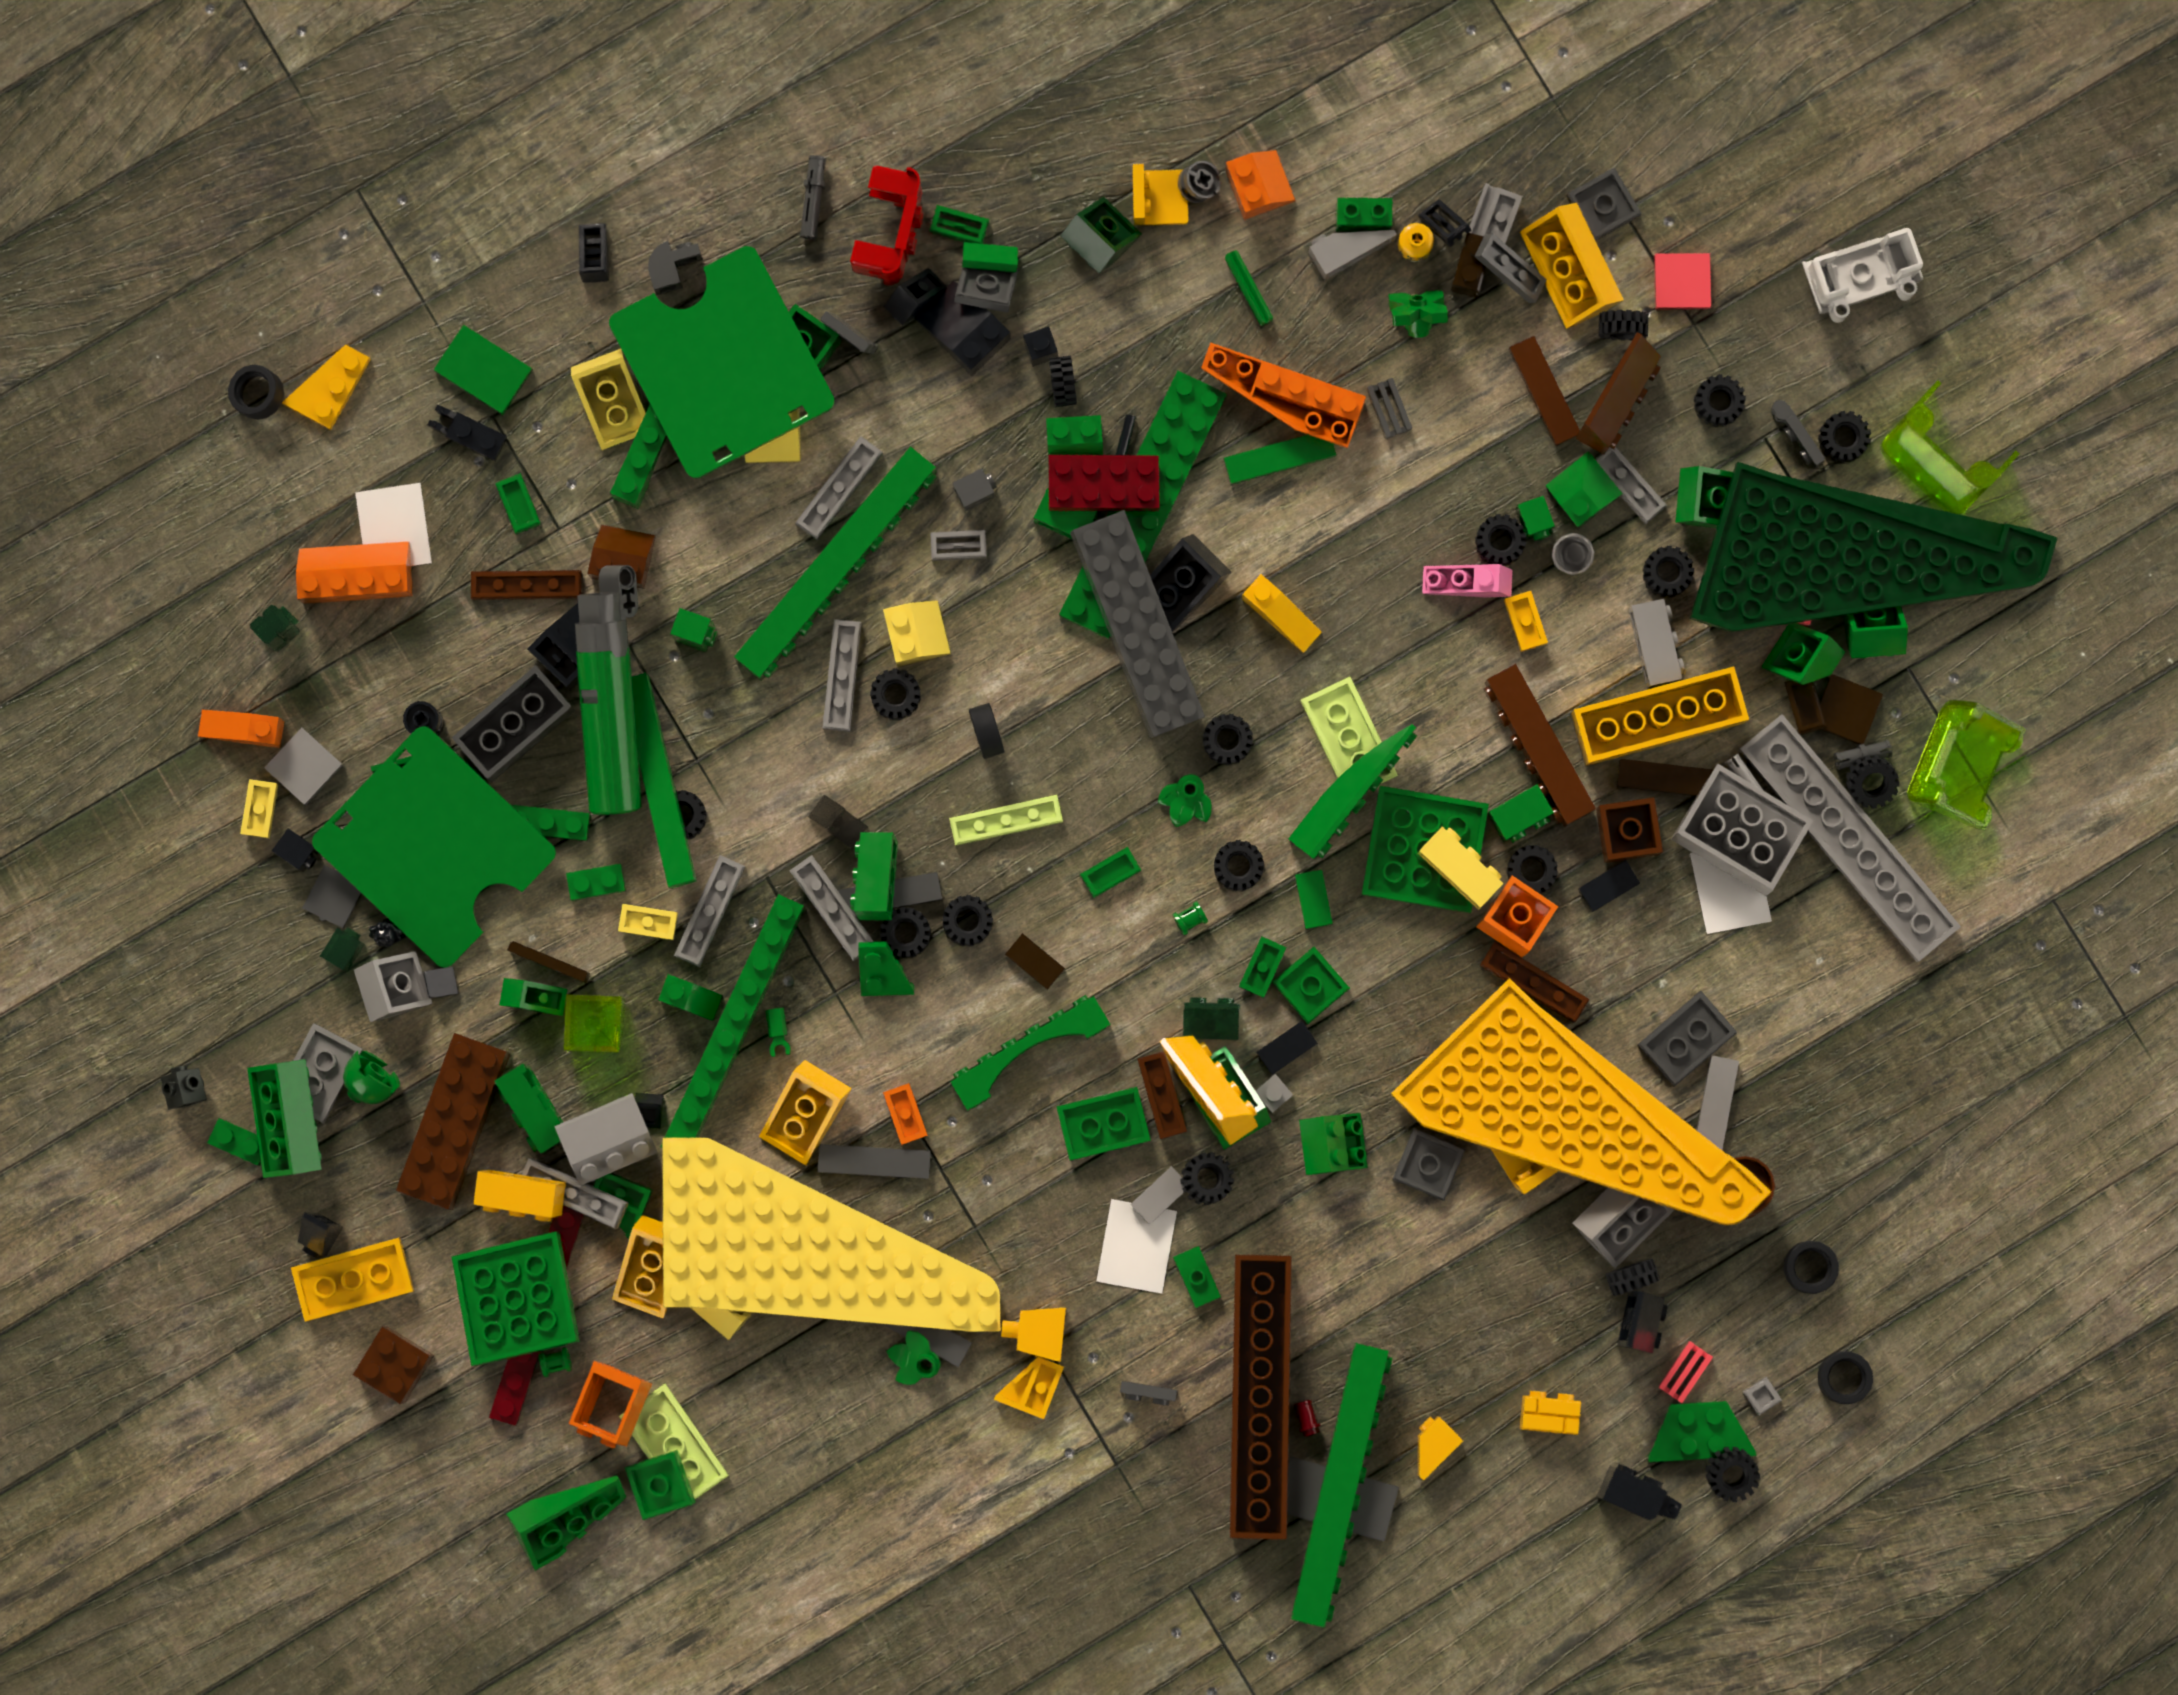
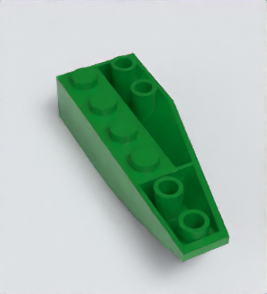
M1411 724L1380 743L1356 761L1323 793L1288 839L1311 858L1316 859L1319 856L1323 859L1333 846L1329 841L1335 834L1340 837L1350 824L1346 819L1352 812L1357 815L1367 802L1363 797L1369 790L1374 793L1383 781L1380 775L1386 768L1391 771L1400 759L1397 753L1403 746L1407 749L1417 737L1414 733L1417 728Z

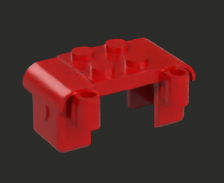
M876 165L872 168L868 188L871 189L869 194L871 198L892 202L894 206L904 208L895 249L855 240L850 258L854 273L883 279L885 285H895L902 279L909 254H915L917 246L915 229H920L923 221V207L920 206L922 198L920 176L911 167H907V172Z

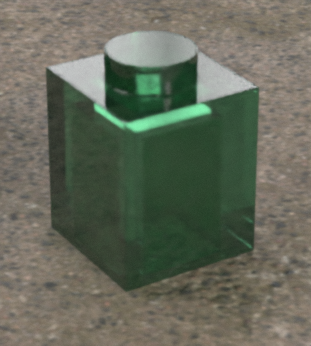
M347 927L343 931L337 928L320 957L348 972L365 944L359 941L361 935Z

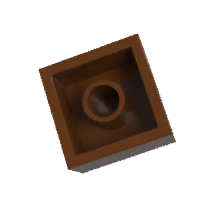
M1654 797L1604 804L1596 808L1604 863L1657 856L1663 852Z
M383 1326L354 1371L353 1376L397 1403L404 1404L434 1355L388 1326Z

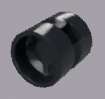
M425 701L412 703L403 714L405 729L410 734L422 726L431 728L438 736L443 731V716L430 703Z

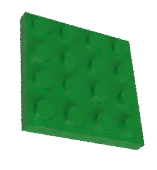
M1379 786L1361 895L1471 913L1472 904L1429 865L1418 852L1443 827L1446 830L1448 828L1454 830L1461 837L1459 843L1466 849L1468 847L1473 848L1481 856L1489 804Z
M555 1231L452 1256L471 1366H480L580 1342L560 1232Z

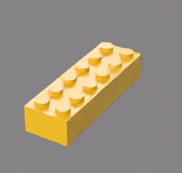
M1734 666L1577 708L1571 712L1585 766L1745 724L1749 720Z

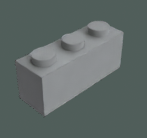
M1664 599L1632 605L1629 608V615L1646 688L1652 689L1681 681L1682 675L1685 674V667L1682 658L1678 659L1675 649L1679 648V641L1676 632L1671 631L1669 622L1673 621L1670 605H1665Z

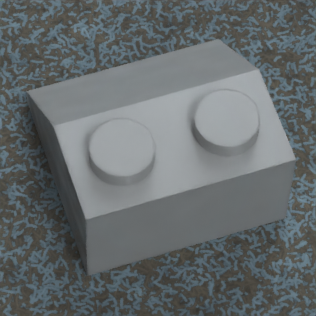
M416 951L373 960L354 969L370 1022L395 1017L432 1004L431 999L428 997L426 982Z

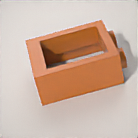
M594 1361L569 1424L577 1427L576 1433L592 1438L594 1434L601 1437L600 1443L615 1449L617 1444L627 1446L652 1383L605 1363ZM606 1378L634 1390L616 1434L588 1422Z

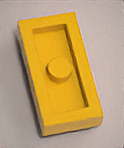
M1528 591L1505 598L1504 602L1520 651L1523 652L1546 645L1548 641L1532 592Z

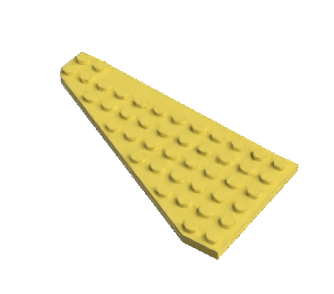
M662 1139L663 1308L696 1307L964 1332H1000V1292L995 1281L987 1274L712 1139Z

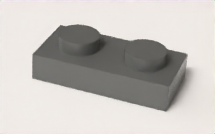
M1121 1381L1120 1392L1125 1393V1399L1141 1401L1142 1396L1153 1398L1152 1403L1169 1406V1401H1176L1177 1390Z

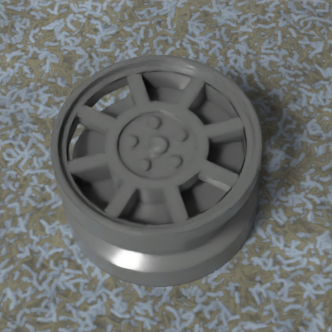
M1197 161L1184 168L1179 174V191L1189 202H1204L1220 190V173L1212 163Z

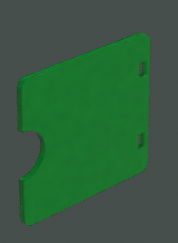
M751 246L741 247L703 267L707 280L706 290L701 300L694 306L686 309H674L663 304L653 293L614 313L609 319V326L686 473L694 479H699L830 411L835 404L831 390L757 251ZM803 407L807 414L791 422L789 413ZM727 446L731 454L716 461L712 453Z
M426 726L417 728L316 832L312 839L313 847L427 956L443 968L453 965L483 934L484 931L480 928L475 918L474 904L478 894L485 887L492 884H507L523 892L556 856L554 845L431 728ZM407 749L413 757L401 768L395 761ZM348 812L353 819L342 830L335 823Z

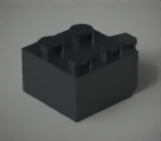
M1618 1464L1617 1468L1609 1466L1596 1497L1647 1520L1657 1518L1658 1515L1676 1520L1682 1504L1667 1495L1668 1491L1662 1489V1482L1645 1475L1643 1479L1635 1477L1637 1471Z

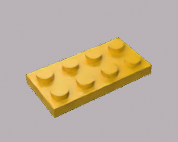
M395 1238L291 1267L305 1322L415 1292L401 1238Z

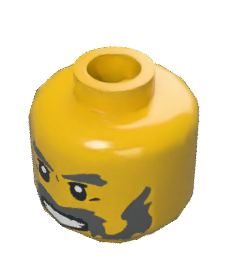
M1420 223L1406 226L1400 233L1398 240V249L1401 255L1413 262L1422 261L1427 258L1432 252L1434 245L1432 231Z

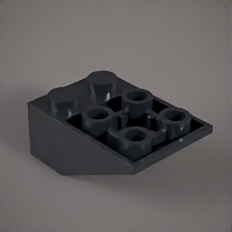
M578 603L548 627L527 648L570 691L579 683L575 623H579Z

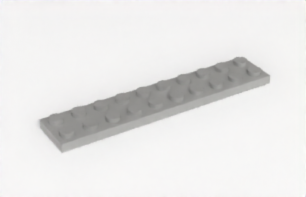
M1783 714L1739 749L1741 754L1783 803L1813 820L1807 831L1916 962L1921 961L1961 927Z

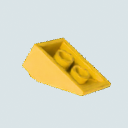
M804 1060L792 1072L759 1137L802 1164L807 1165L840 1112L852 1088Z
M642 1215L632 1228L612 1300L664 1319L668 1308H663V1222Z

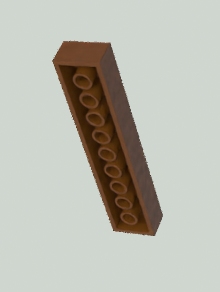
M1235 1255L1230 1538L1287 1539L1292 1256Z

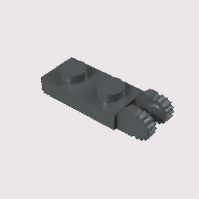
M1778 399V401H1775L1772 405L1773 408H1771L1772 416H1775L1776 422L1786 425V428L1783 430L1792 443L1796 441L1802 449L1799 454L1807 466L1812 464L1814 469L1824 463L1825 457L1790 406L1783 400Z

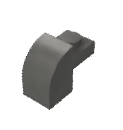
M666 241L655 248L649 259L648 270L656 296L683 288L677 267L703 260L698 243L693 245L692 242L682 243L676 246V250L672 251L669 242Z

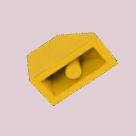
M1430 1416L1419 1427L1422 1432L1418 1435V1476L1423 1481L1463 1442L1439 1416L1435 1419Z

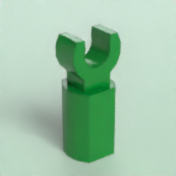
M784 1008L765 1010L769 1038L773 1039L769 1049L771 1056L776 1057L775 1049L779 1045H783L786 1055H790L791 1047L785 1041V1036H788Z

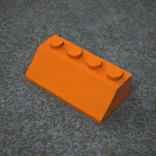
M410 542L299 549L296 567L297 599L303 604L412 597Z

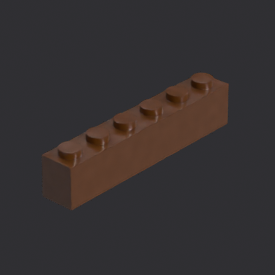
M1514 664L1488 678L1485 681L1486 687L1483 689L1490 703L1495 701L1500 711L1497 712V716L1504 727L1509 726L1513 734L1510 739L1517 751L1522 750L1526 760L1523 762L1530 775L1535 774L1540 782L1538 784L1540 790L1553 806L1552 810L1554 813L1552 816L1558 824L1562 822L1563 826L1566 827L1594 812L1596 807L1517 665Z

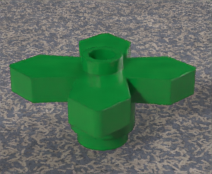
M1442 290L1426 291L1421 295L1413 296L1407 293L1388 294V304L1390 311H1392L1393 326H1405L1410 337H1426L1429 335L1432 324L1448 322L1447 306L1444 305Z

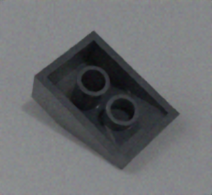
M953 281L915 317V320L973 376L1011 340V334L986 308L955 303L958 284Z
M1194 534L1182 538L1150 574L1172 633L1232 573Z
M1641 1291L1628 1292L1617 1346L1647 1353H1653L1654 1348L1658 1349L1662 1333L1658 1332L1660 1321H1665L1668 1305H1664L1665 1298Z

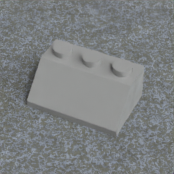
M632 1093L555 1126L580 1186L658 1153Z
M1607 1188L1573 1222V1225L1613 1268H1616L1674 1209Z

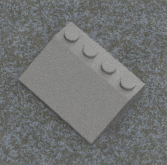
M1717 764L1671 840L1764 896H1767L1774 890L1813 820L1720 764Z

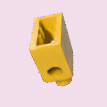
M1066 1308L1020 1311L1019 1322L1003 1320L1001 1337L1018 1339V1351L1061 1362Z

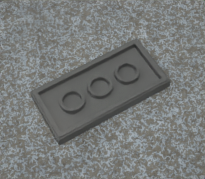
M1290 1456L1288 1464V1515L1313 1521L1326 1466ZM1366 1477L1363 1484L1358 1483L1356 1494L1360 1495L1357 1512H1351L1349 1521L1354 1523L1352 1533L1385 1541L1399 1487Z

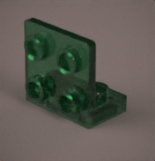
M1190 998L1189 1003H1184L1183 1037L1194 1036L1195 1039L1238 1040L1240 1004H1234L1235 999L1218 998L1217 1003H1207V998Z

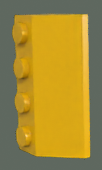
M1577 203L1559 206L1520 231L1539 273L1547 279L1545 286L1566 329L1591 319L1624 300Z
M1194 1036L1164 1038L1160 1041L1172 1069L1230 1145L1258 1127L1254 1118L1257 1115L1256 1110L1248 1100L1246 1102L1242 1101L1239 1097L1242 1095L1239 1087L1234 1081L1229 1083L1226 1080L1225 1076L1227 1073L1219 1061L1213 1063L1210 1059L1212 1053L1204 1042L1199 1044Z

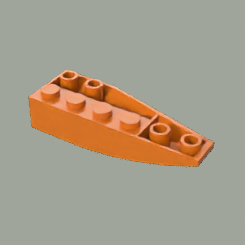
M1211 342L1201 367L1202 370L1294 430L1348 448L1365 405L1366 396Z

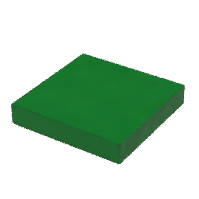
M1315 947L1311 948L1272 982L1307 1025L1350 989Z
M678 1450L624 1467L642 1520L696 1503Z

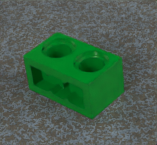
M1337 198L1336 232L1391 230L1392 198Z

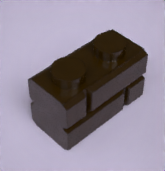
M1466 233L1451 291L1477 298L1486 266L1475 258V254L1484 236Z

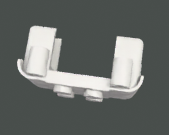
M1909 228L1886 234L1882 238L1872 239L1816 257L1812 261L1802 262L1819 313L1825 314L1829 312L1831 320L1836 323L1845 320L1850 312V305L1895 290L1901 300L1907 301L1916 293V283L1923 280L1921 272L1923 261L1913 233ZM1904 287H1907L1910 290V293H1907L1904 290ZM1836 310H1841L1843 315H1839Z

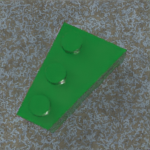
M521 1064L494 1081L499 1088L497 1091L501 1099L512 1108L514 1112L512 1117L519 1128L524 1127L529 1136L526 1140L534 1152L539 1151L540 1154H546L562 1144L555 1126L563 1123V1120L530 1066Z

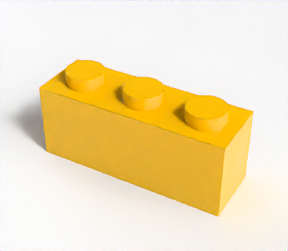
M486 1169L477 1173L473 1205L483 1206V1211L498 1213L502 1209L508 1210L510 1216L525 1217L526 1214L535 1215V1220L549 1222L553 1217L562 1215L566 1182Z

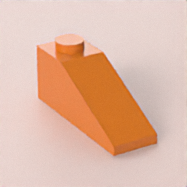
M202 709L198 737L281 748L285 721L274 716Z

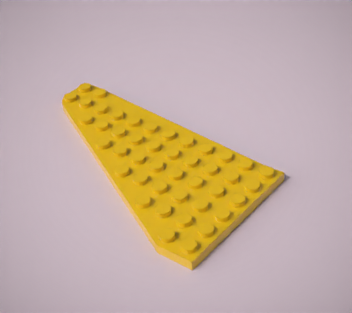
M1510 978L1391 1093V1096L1423 1127L1721 1225H1734L1742 1222L1771 1194V1191L1748 1169L1729 1154L1724 1153L1539 1007Z

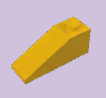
M1262 574L1257 577L1242 595V600L1303 653L1322 633Z

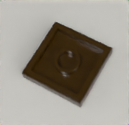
M1831 674L1820 700L1827 728L1820 730L1858 745L1864 744L1883 694Z

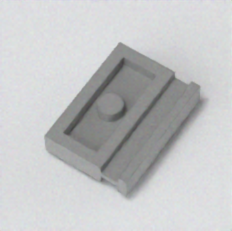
M1485 183L1470 224L1472 230L1470 233L1480 236L1493 233L1502 242L1506 243L1523 196L1498 187H1492Z

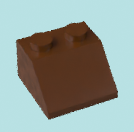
M601 525L593 545L587 574L591 579L599 580L600 570L604 566L629 565L635 571L637 588L645 589L656 535Z

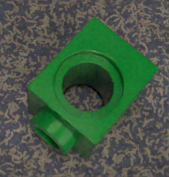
M1544 495L1517 505L1515 510L1520 524L1524 527L1523 531L1526 533V540L1534 537L1535 541H1539L1550 536L1549 532L1554 529L1555 525Z

